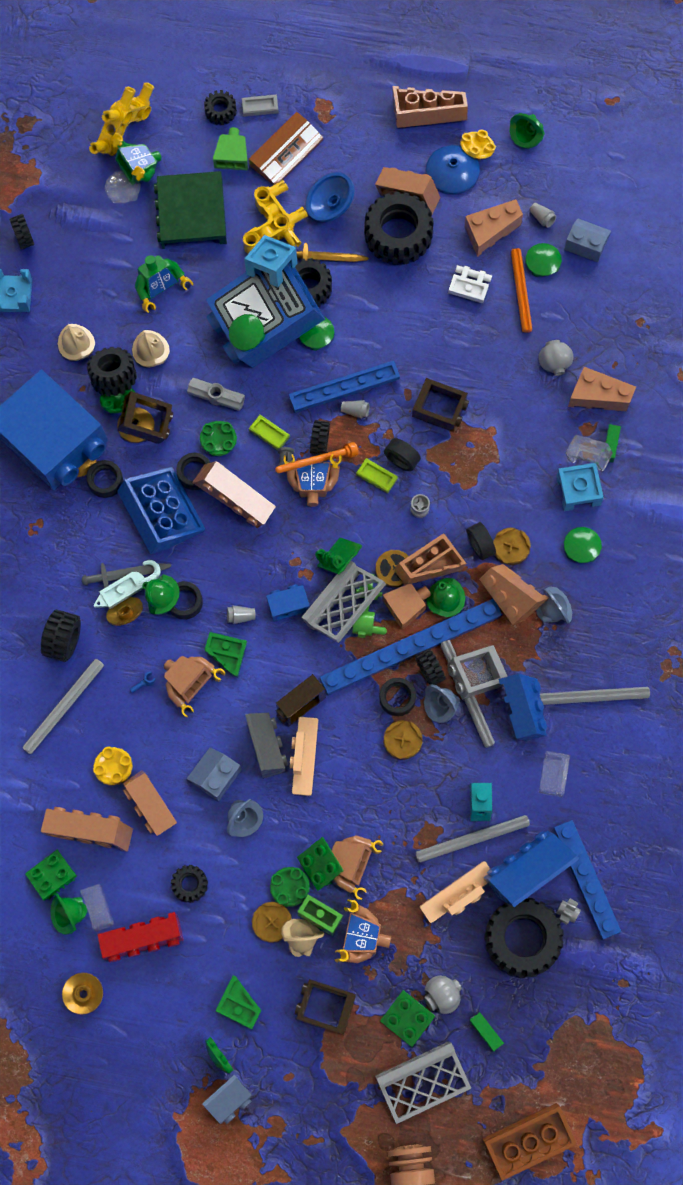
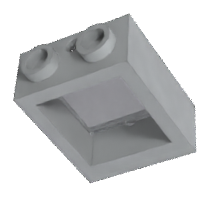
M494 645L454 657L447 664L448 673L453 677L456 691L460 694L462 700L503 687L504 684L500 685L498 679L508 677Z

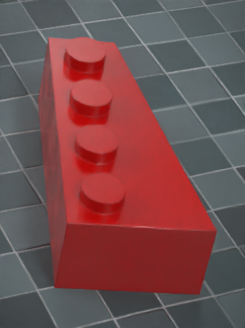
M172 912L168 913L169 918L165 919V917L158 916L152 918L149 924L146 925L145 922H138L130 925V929L121 927L97 934L102 958L111 963L121 960V956H138L140 951L148 950V952H155L160 950V946L168 945V947L180 945L179 941L184 939L178 915Z

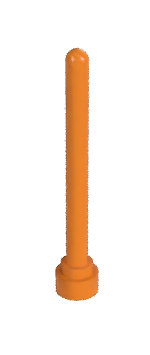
M350 442L339 450L277 466L275 471L283 473L330 460L332 454L333 459L338 458L339 455L348 458L358 456V447L355 442Z

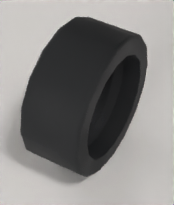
M393 438L384 449L387 459L405 471H413L421 460V456L416 449L398 438Z
M188 453L178 461L176 467L178 479L182 486L187 489L201 490V488L192 483L193 481L186 479L184 468L191 462H199L205 465L210 463V461L201 453Z
M101 460L92 464L88 469L86 476L87 484L93 494L98 497L108 498L118 493L117 491L123 483V475L117 464L112 461ZM105 469L113 471L116 475V481L111 487L102 489L95 485L94 477L99 471Z
M476 523L466 529L470 544L479 559L484 560L496 554L494 542L483 523Z
M187 581L178 582L179 591L189 590L195 595V604L187 611H180L174 606L169 612L178 619L187 620L195 617L200 612L203 599L199 588L195 584Z
M400 677L386 681L379 693L380 705L386 713L392 716L408 714L414 708L416 702V690L413 684ZM394 686L404 687L409 693V701L402 708L392 707L386 700L387 692Z

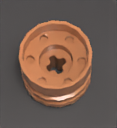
M408 1145L388 1151V1157L398 1156V1161L389 1162V1166L399 1167V1171L390 1174L391 1185L435 1184L434 1169L424 1168V1163L432 1161V1157L423 1158L422 1156L424 1152H431V1146Z

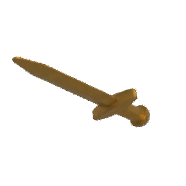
M306 242L303 251H297V258H305V261L309 258H313V260L347 262L369 260V257L358 254L308 251Z

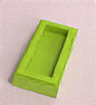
M259 415L249 427L250 432L276 450L283 447L290 438L288 433L262 415Z
M367 458L356 472L358 477L386 493L390 492L398 479V476Z

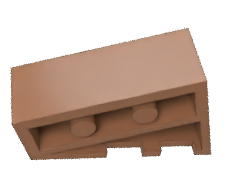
M383 167L375 184L381 196L387 193L393 195L394 192H399V194L407 192L412 197L416 195L419 197L420 202L424 201L427 204V208L431 210L432 214L440 200V195L434 181L427 174H417L412 171Z
M516 199L465 217L464 227L477 257L488 247H492L496 241L507 236L521 225L523 213Z
M584 367L568 407L581 406L589 409L595 407L603 408V410L627 411L636 386Z
M443 533L401 561L394 571L402 582L407 585L461 571L467 563Z
M504 564L491 567L479 579L512 625L525 621L549 599L546 595H541L537 592L534 586L528 585L521 580L519 575Z
M143 770L123 782L126 788L123 792L129 801L131 799L135 801L136 806L134 809L139 817L144 815L147 823H145V826L150 834L155 832L158 836L177 823Z

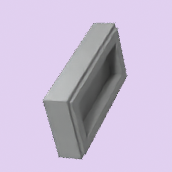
M277 94L242 98L244 117L279 113Z

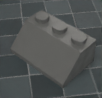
M269 713L246 714L247 724L263 779L285 773V766H288L285 754L281 755L279 749L283 747L280 736L276 737L274 729H277L275 718H270Z

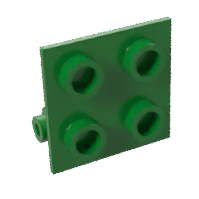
M340 537L329 551L323 549L316 551L315 556L319 561L317 567L340 575L353 557L358 554L362 545Z
M323 837L297 857L317 891L324 886L330 885L333 882L332 880L344 871Z
M58 849L25 873L44 901L50 900L56 891L61 892L59 890L61 887L65 889L64 885L75 881L74 878L77 877Z
M403 990L380 1022L413 1047L433 1021L435 1015Z

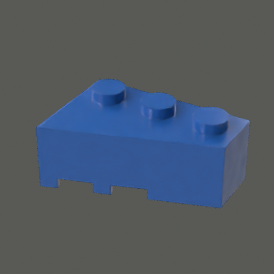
M522 674L498 679L500 685L504 684L507 694L504 697L505 703L509 702L513 713L509 716L516 738L528 741L547 736V724L543 716L544 705L540 698L541 686L538 679Z

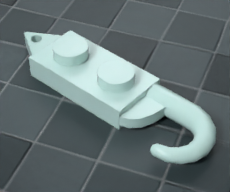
M152 560L144 561L143 565H152L154 567L153 574L144 578L139 572H131L99 591L100 595L94 604V608L109 607L111 609L141 591L144 582L159 578L161 573L159 564Z

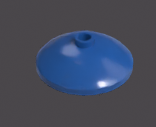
M448 145L437 149L429 157L426 166V174L432 177L437 190L446 194H461L468 191L477 182L480 172L477 158L467 155L462 150V147L457 145Z
M340 172L330 173L320 178L308 193L306 199L308 214L318 222H329L343 215L351 205L355 189L352 180Z

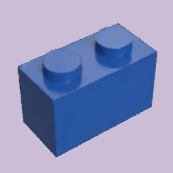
M295 584L289 586L287 590H274L269 595H266L273 622L306 613L310 608L303 585Z

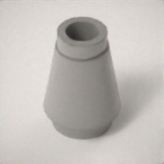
M537 203L530 207L529 211L542 226L550 227L556 220L554 211Z
M365 400L343 401L341 412L362 419L363 417H368L369 403L365 402Z
M234 605L227 607L228 623L237 624L255 620V608Z

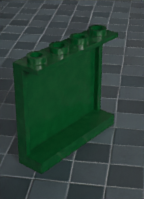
M221 171L157 176V183H154V192L158 194V199H155V208L159 210V215H156V224L160 226V231L157 232L158 243L161 242L162 249H165L166 243L219 239L220 245L227 244Z

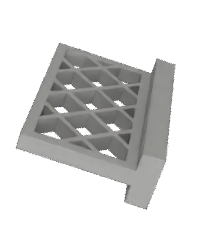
M350 561L346 569L340 575L337 574L301 618L312 630H317L339 643L386 583L359 568L353 561ZM359 574L363 575L362 581L354 583ZM377 583L374 589L368 590L367 584ZM364 585V592L355 594V588ZM351 589L352 595L342 597L346 590ZM365 597V601L362 604L356 605L357 598ZM352 600L351 607L343 608V602ZM339 604L340 609L331 612L333 606ZM353 611L352 617L344 620V613ZM340 615V621L331 623V617ZM327 618L328 624L319 626V623ZM341 626V630L337 635L332 634V628Z
M450 1041L375 1076L396 1124L471 1089ZM450 1056L453 1057L455 1062L452 1071L442 1068L444 1059ZM429 1066L437 1068L434 1080L423 1076L425 1068ZM440 1070L451 1074L447 1085L437 1082ZM410 1075L419 1077L415 1089L404 1085L406 1078ZM454 1075L462 1078L465 1086L459 1089L450 1087ZM422 1079L432 1082L429 1094L418 1091ZM391 1084L400 1086L397 1097L388 1095L385 1087ZM435 1084L446 1088L444 1095L440 1098L431 1096ZM403 1088L414 1092L410 1103L399 1099ZM416 1093L427 1097L425 1105L421 1107L413 1105ZM390 1099L395 1100L394 1105H392ZM398 1102L408 1105L406 1114L400 1117L395 1112Z

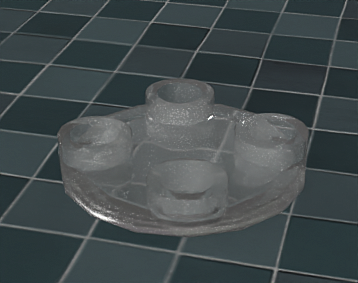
M119 171L109 176L105 184V190L111 202L126 203L137 200L141 185L140 182L131 185L123 171Z

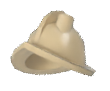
M68 324L61 331L58 339V348L63 357L71 361H78L88 357L93 352L95 346L94 337L85 327L77 324Z
M143 330L133 343V357L137 363L144 367H154L163 364L167 359L169 345L159 333Z
M303 919L287 921L283 925L281 933L284 941H287L289 944L290 952L295 957L302 955L310 956L317 939L324 936L323 931H320L316 926Z

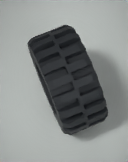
M394 192L393 195L387 193L384 194V198H377L375 204L370 205L365 215L364 234L370 252L374 251V256L378 259L381 257L383 262L388 263L391 261L394 265H398V262L409 264V260L413 262L418 260L419 255L423 256L426 253V249L431 245L434 225L432 212L427 208V204L424 201L420 202L419 197L416 195L412 197L407 192H404V194ZM392 219H405L412 223L416 230L407 237L394 238L387 235L383 231L382 226Z
M528 898L515 907L505 902V904L500 905L495 910L487 923L484 936L486 951L489 953L492 963H495L499 970L507 972V975L512 977L518 976L519 978L535 977L547 971L561 954L564 933L560 926V919L556 918L555 912L551 908H547L546 904L542 901L539 903L534 898ZM528 919L539 926L543 935V943L536 954L529 957H520L508 949L505 942V932L513 921Z

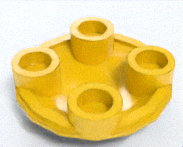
M479 130L478 132H469L462 135L460 144L462 150L467 155L477 159H486L494 153L496 146L488 136L487 131Z
M105 747L96 757L93 765V771L98 780L107 785H117L124 782L130 776L133 768L132 759L129 754L123 749L116 747Z

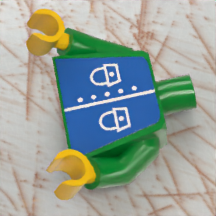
M114 133L110 140L113 141V147H118L115 160L131 185L140 181L149 182L155 174L157 162L161 161L160 152L155 151L151 153L144 144L126 143L119 133Z
M149 255L145 258V263L139 266L135 289L140 300H143L142 309L149 313L148 305L155 310V304L150 302L148 298L151 299L179 282L178 279L181 280L180 284L185 290H187L185 287L187 281L193 286V282L184 276L185 273L175 261L167 258L162 259L158 255L156 257Z

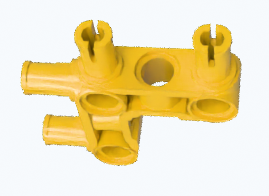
M144 83L137 97H134L135 89L128 86L125 87L121 99L116 101L110 110L103 112L102 120L105 123L97 142H92L91 146H89L92 154L100 152L103 154L107 153L110 156L115 155L118 147H113V141L110 140V137L114 133H119L123 137L126 127L130 122H139L149 116L151 112L149 99L154 89L152 84Z
M284 180L271 187H258L254 192L255 205L268 222L259 227H254L244 234L243 245L245 252L248 254L264 235L276 240L285 238L288 244L294 247L295 245L297 247L301 245V241L293 232L295 223L307 218L308 215L303 207L288 214L278 202L276 196L288 190Z

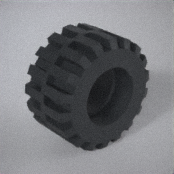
M305 258L301 259V262H298L295 268L302 280L314 279L319 283L316 287L308 290L318 307H320L321 303L325 304L327 298L329 299L331 296L332 276L330 275L329 268L326 269L324 263L320 264V260L316 259V261H313V258H309L308 261H305Z
M120 347L103 348L102 351L95 352V355H92L87 363V371L92 387L101 395L118 396L120 393L124 394L126 390L132 388L131 385L136 383L137 375L133 358L125 349L122 350Z
M57 609L51 613L41 638L42 656L62 662H67L70 659L80 635L81 620L79 615Z

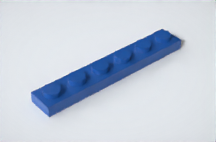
M390 361L290 393L289 398L294 412L297 413L400 380V375L395 362Z
M573 820L554 827L556 836L579 858L570 868L601 939L604 940L621 933L622 931Z

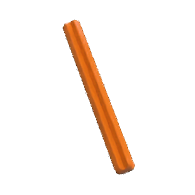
M516 248L511 250L521 327L523 333H529L532 331L522 254L521 249Z

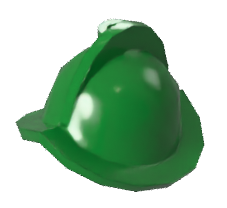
M518 113L510 119L509 132L515 144L522 148L530 149L542 141L545 135L543 124L540 123L534 114Z
M163 574L158 579H152L149 582L143 583L142 587L146 589L145 599L151 614H165L177 604L180 589L172 577Z
M454 578L439 580L429 589L431 596L426 598L427 606L433 613L443 617H452L460 613L464 607V590L461 584Z
M55 893L50 910L52 923L58 932L64 935L72 934L76 930L75 925L85 918L87 907L83 903L82 897L61 898L58 893Z

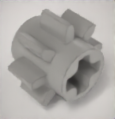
M569 899L568 902L564 900L561 902L556 914L560 915L559 919L562 923L566 925L569 921L575 923L581 909L577 908L578 902Z

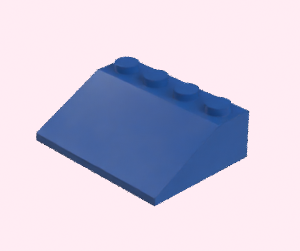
M172 467L125 479L117 491L150 554L167 550L206 530Z
M549 831L540 832L536 835V839L533 842L522 845L519 848V852L515 855L507 856L503 860L504 863L498 867L491 868L487 872L484 879L496 897L515 907L579 860L578 856L554 833Z

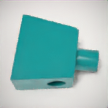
M470 783V821H490L492 815V783Z

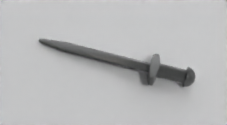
M101 563V574L84 575L81 582L83 585L88 586L90 583L103 581L106 588L109 586L108 581L121 579L131 572H139L142 575L152 574L154 567L152 565H143L106 572L104 563ZM157 563L161 571L171 567V564Z

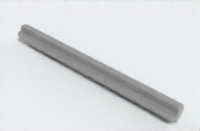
M450 640L441 643V648L449 663L457 655ZM475 696L464 699L486 748L493 746L495 741Z
M95 659L24 744L23 749L27 753L32 754L101 671L104 664L100 660Z
M649 687L542 693L540 698L543 705L649 698L650 689Z
M524 815L417 851L416 858L418 862H423L527 827L530 824L529 819Z

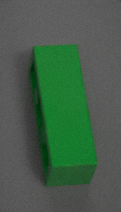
M609 424L602 456L603 461L614 462L621 426Z
M480 1012L469 1020L493 1052L504 1044Z

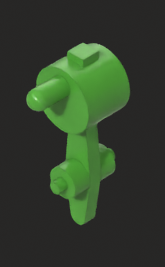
M373 583L367 584L368 590L374 589ZM364 586L356 589L355 593L364 592ZM379 592V594L375 597L374 600H378V597H382V592ZM368 606L352 626V633L358 634V637L365 638L366 635L372 636V633L385 635L387 629L374 626L375 612H369Z

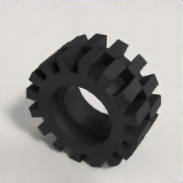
M216 90L214 95L210 93L209 97L205 98V114L211 123L214 121L215 125H218V122L224 125L225 121L226 124H229V119L231 121L234 120L237 110L235 98L233 99L232 94L229 95L227 91L224 94L223 90L217 93ZM225 104L227 109L218 112L214 110V106Z
M20 214L9 218L20 249L35 245L24 215Z
M314 420L310 454L320 455L326 453L330 422Z
M430 649L415 656L417 665L429 685H436L446 680L439 661Z
M184 865L181 869L178 868L177 872L172 875V891L183 902L194 903V901H199L201 897H204L208 889V880L205 873L199 867L193 865ZM188 876L196 878L197 887L193 891H185L182 888L184 878Z

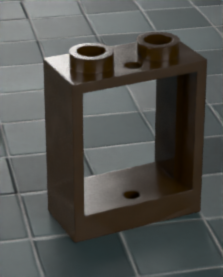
M426 378L413 407L412 417L454 432L455 427H459L463 417L460 416L462 411H466L469 405V400H467L468 393ZM431 390L460 400L452 420L423 409Z
M131 391L124 398L118 431L160 444L168 438L170 433L168 425L173 417V412L171 411L172 404ZM136 403L163 411L159 432L132 424Z
M312 674L276 702V716L282 724L287 723L290 727L299 720V717L304 716L326 698L325 688Z
M309 979L308 984L304 983L301 995L304 996L302 1003H298L294 1015H297V1021L344 1036L356 994ZM313 988L346 998L337 1027L304 1017Z

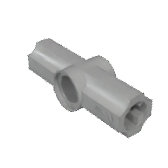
M192 378L188 385V394L208 400L213 405H222L240 411L244 404L245 395L225 389L219 383L211 384ZM215 392L221 393L219 396H212Z

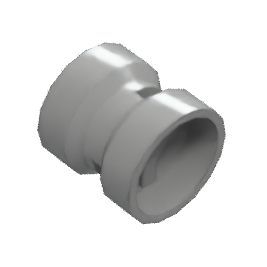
M418 494L412 498L410 509L413 516L417 518L427 516L430 506L428 497Z

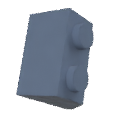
M578 218L571 228L564 250L599 262L611 230Z
M209 748L187 780L219 802L242 769L238 763L225 754Z
M233 1075L202 1104L220 1124L223 1122L228 1124L236 1117L234 1112L239 1108L245 1109L252 1102L250 1098L253 1095Z

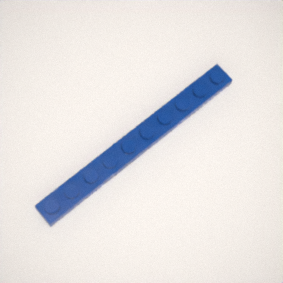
M491 599L322 675L320 680L327 695H331L415 657L427 649L437 647L444 641L452 640L502 617V613L495 600Z

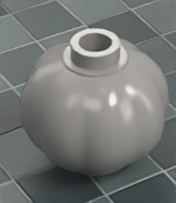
M560 340L547 342L538 356L540 366L547 372L554 373V376L565 374V370L571 366L574 359L571 348L565 343H560Z
M435 976L425 986L426 996L424 1001L431 1011L436 1010L441 1014L452 1013L460 1004L459 991L462 990L461 985L456 979L452 981L446 976Z

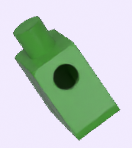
M232 127L229 129L228 135H220L213 156L214 168L248 170L245 136L239 135L240 130L238 128Z

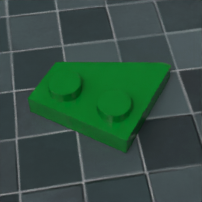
M209 632L205 652L234 677L238 678L247 641Z
M233 975L216 1012L253 1030L261 1010L237 977Z

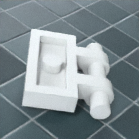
M457 265L455 272L462 275L454 274L448 293L483 303L489 284L483 283V281L491 282L492 275L486 274L482 270L479 272L470 269L468 266L462 267ZM469 276V277L476 278L477 281L472 280V279H469V278H467V277Z

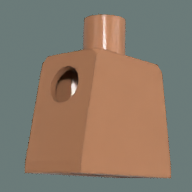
M407 584L385 593L382 601L403 630L425 611L426 604L423 600L431 596V593L426 586L416 591L412 584Z

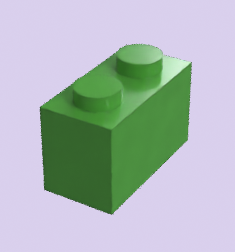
M307 895L298 910L299 917L333 936L343 919L342 914L310 895Z

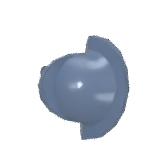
M550 586L545 588L546 596L549 599L537 609L538 617L544 623L564 620L566 624H569L572 620V609L567 597L556 587Z
M433 684L428 685L425 689L424 700L425 711L428 717L437 723L449 721L458 709L460 698L449 689L440 688Z
M251 799L247 801H234L228 810L227 833L230 836L244 837L257 831L262 824L264 816L260 805Z

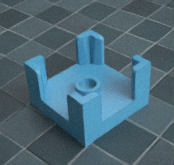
M266 235L260 239L244 258L246 275L254 277V268L269 273L270 284L279 287L283 282L282 270L289 262L291 263V268L298 264L296 247Z
M0 269V312H30L32 277L29 269H20L21 276H5L2 269Z
M596 463L558 469L556 477L558 485L561 484L564 511L573 510L577 504L592 502V507L602 504L604 497Z

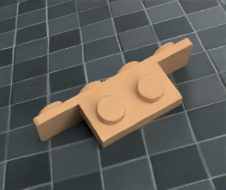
M299 717L298 732L296 737H292V749H295L294 757L291 756L290 768H293L294 773L293 795H312L318 731L317 718Z
M485 861L481 862L420 905V909L427 920L432 923L446 912L451 915L460 914L470 902H477L485 892L482 888L487 884L484 877L490 870Z

